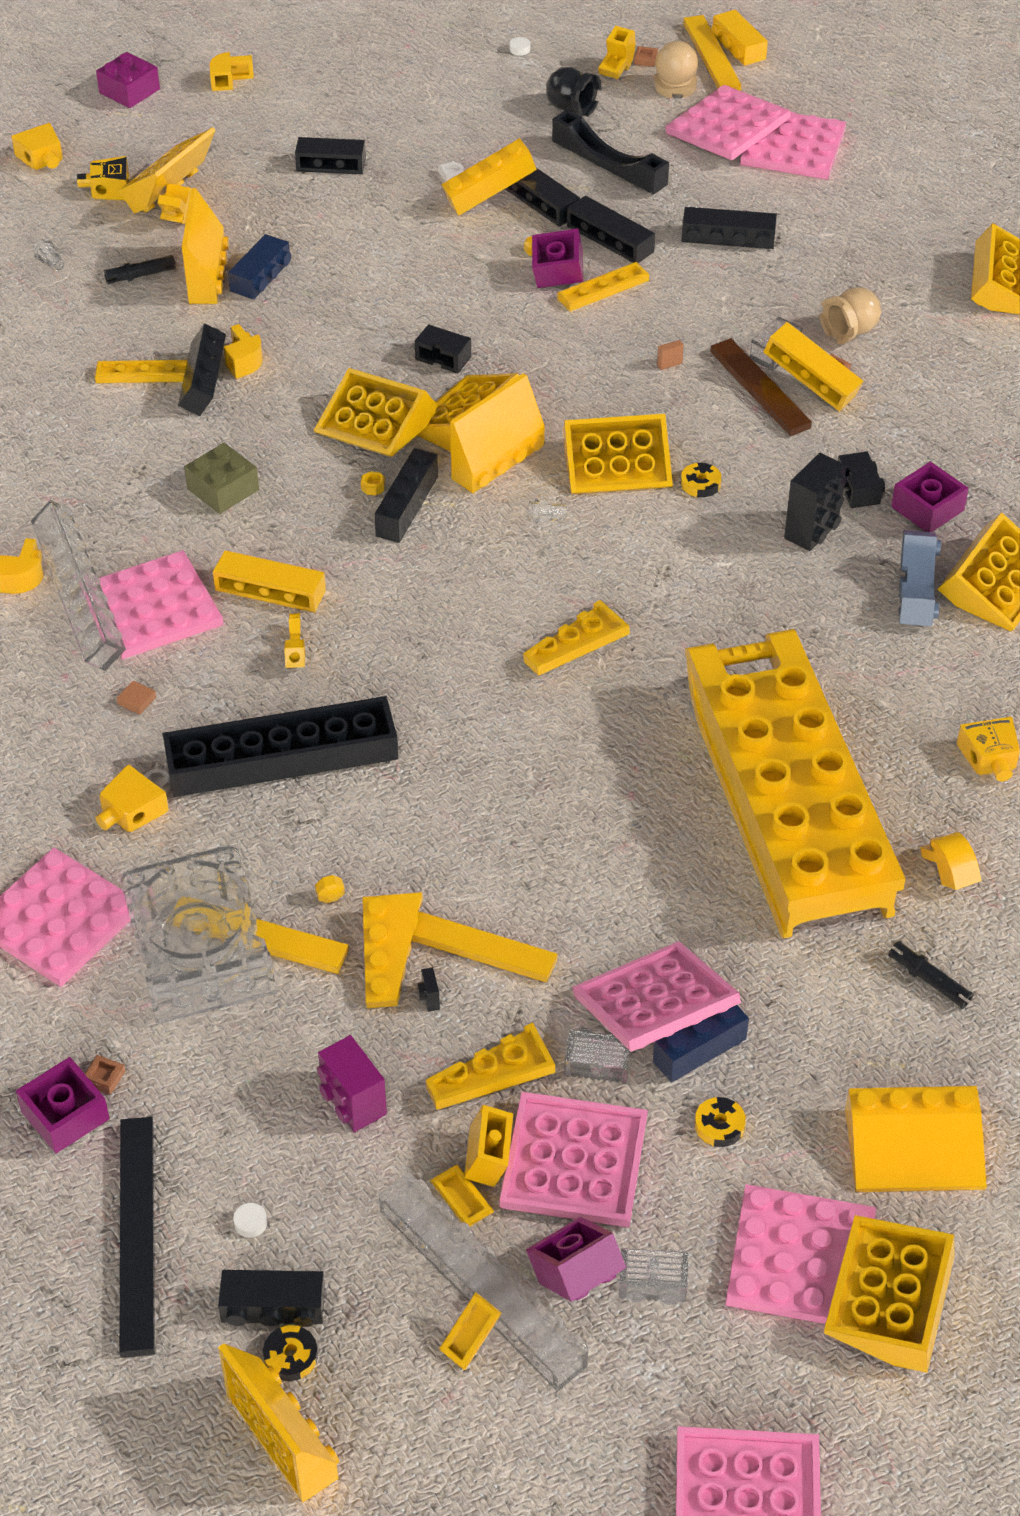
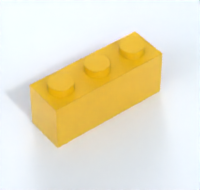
M734 9L713 16L711 30L716 39L744 66L766 59L768 41L737 10Z

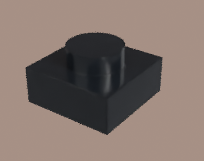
M433 967L421 969L422 982H417L419 1000H425L428 1012L440 1010L439 989Z

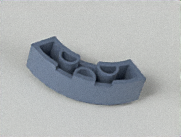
M903 530L900 564L901 571L905 572V577H900L899 579L900 624L932 626L933 619H938L939 603H935L934 571L935 556H940L941 540H937L935 532Z

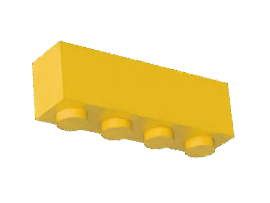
M519 138L441 185L450 205L459 216L537 169L530 151Z
M788 322L770 336L763 351L764 354L839 412L856 397L864 382Z
M224 550L213 570L215 591L314 613L326 592L325 574L322 571Z

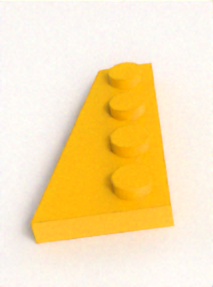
M599 599L593 604L592 610L589 612L582 611L576 616L577 620L570 625L564 624L558 628V634L554 637L547 636L524 652V663L539 676L629 635V625Z
M422 892L362 897L367 1009L398 1006L406 973L405 967L410 956L411 942L414 931H416L418 913L423 901Z
M532 1022L524 1026V1031L516 1036L509 1034L500 1039V1044L488 1051L483 1048L474 1053V1058L466 1063L459 1061L425 1081L426 1089L436 1110L541 1078L556 1073L555 1063Z

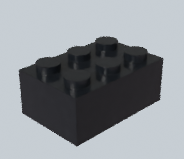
M820 452L790 481L784 539L811 551L817 544L823 543L827 534L832 529H837L842 519L840 510L844 502L842 495L843 488L847 482L845 477L847 465Z

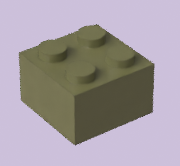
M226 443L220 444L184 466L187 489L219 514L259 490L257 467Z

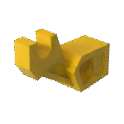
M300 613L289 614L290 640H285V668L305 667L304 639H300Z

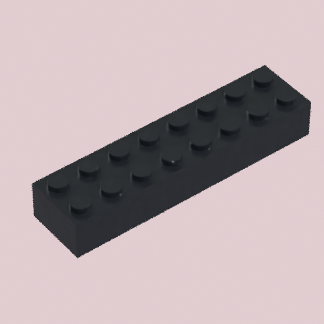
M387 696L162 733L173 797L399 759L398 739Z

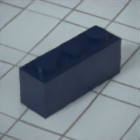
M264 234L228 272L230 292L254 300L278 276L281 270L290 263L289 242Z
M735 1005L725 1012L717 1013L702 1020L698 1024L676 1031L671 1036L654 1041L653 1062L672 1083L747 1039L749 1017L738 1005Z

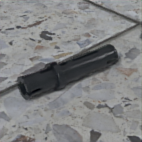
M173 255L133 264L128 262L124 263V266L105 269L104 277L107 285L125 280L130 282L134 278L175 270L176 264Z
M897 941L893 946L903 952V955H900L892 948L889 951L888 956L909 969L910 975L920 977L961 1009H964L969 1003L960 998L959 994L970 1001L974 996L972 991L954 981L929 963V959L925 955L921 954L919 956L903 944L902 941Z

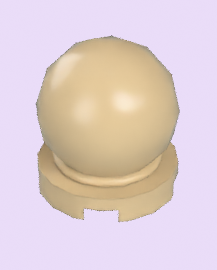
M676 40L666 43L659 50L656 57L657 73L654 79L656 91L668 98H672V94H683L682 98L692 95L696 91L697 85L695 74L698 67L696 51L686 42Z
M865 287L848 288L840 296H831L821 303L823 313L819 314V318L826 335L836 338L837 344H845L852 341L856 335L868 333L879 323L882 313L881 304L875 293Z

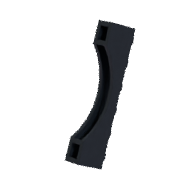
M568 109L552 119V142L653 195L668 185L669 162L653 153L645 156H633L617 151L598 137L583 117Z

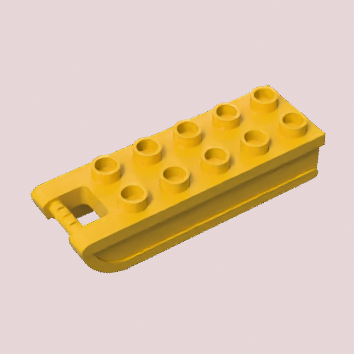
M795 629L767 633L763 642L717 650L714 643L685 648L689 688L698 727L781 938L792 937L793 928L803 922L880 907L884 918L894 917L896 893L904 889L906 878ZM769 658L773 669L743 675H729L724 666Z

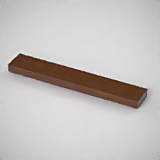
M732 338L711 345V354L789 436L811 429L812 421Z

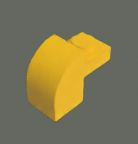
M615 25L606 40L607 54L599 65L598 71L601 75L619 79L624 70L628 71L631 66L636 40L635 31Z
M225 52L213 57L209 63L212 91L233 90V80L254 79L252 55L230 57V52Z
M168 183L166 194H159L157 202L162 209L161 220L185 224L191 188Z
M240 324L230 327L232 344L223 347L225 366L236 379L257 371L263 362L259 334L251 336L248 331H244Z
M25 538L20 556L0 555V593H24L34 589L42 582L44 578L41 565L42 552L38 550L36 539Z
M954 832L946 836L935 837L930 840V844L920 847L922 858L937 863L941 885L958 890L982 881L975 853L968 840L961 833Z

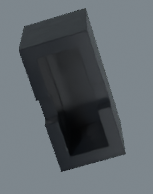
M428 324L414 341L415 360L430 365L437 363L441 365L442 369L457 374L471 358L470 337Z
M868 451L838 455V461L847 465L845 473L847 482L844 488L847 487L848 491H845V496L850 508L880 504L882 493L885 492V482L883 478L879 477L877 464L875 461H872Z

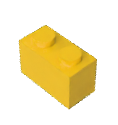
M482 1105L469 1129L464 1179L495 1187L508 1167L513 1113Z

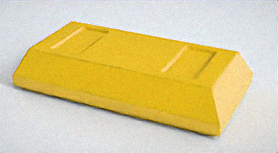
M458 1164L430 1180L466 1229L494 1213V1210L473 1183L468 1179H464V1172Z
M475 1292L439 1350L463 1370H466L502 1312Z

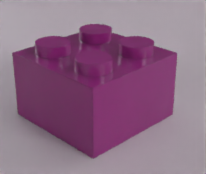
M129 52L122 53L96 70L99 93L128 108L135 106L160 90L157 66Z
M579 229L532 235V269L537 288L584 282L583 247Z
M930 461L895 484L891 507L924 531L933 532L965 511L969 488Z
M352 1035L318 1052L319 1066L317 1067V1072L321 1078V1084H319L320 1093L327 1102L331 1100L335 1105L336 1114L343 1124L348 1123L355 1133L387 1115L385 1079Z
M68 1057L16 1090L22 1114L55 1154L110 1119L105 1097L71 1057Z
M582 1217L577 1218L526 1249L539 1284L571 1302L586 1297L590 1290L601 1283L612 1281L617 1273L626 1268L614 1234Z

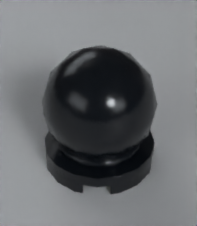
M561 67L549 76L546 83V96L556 108L564 111L567 109L572 110V112L581 117H588L598 105L599 101L595 100L597 91L602 90L599 76L589 72L583 74V72L574 67Z

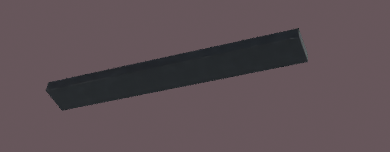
M153 1117L120 1119L119 1353L121 1358L155 1355Z

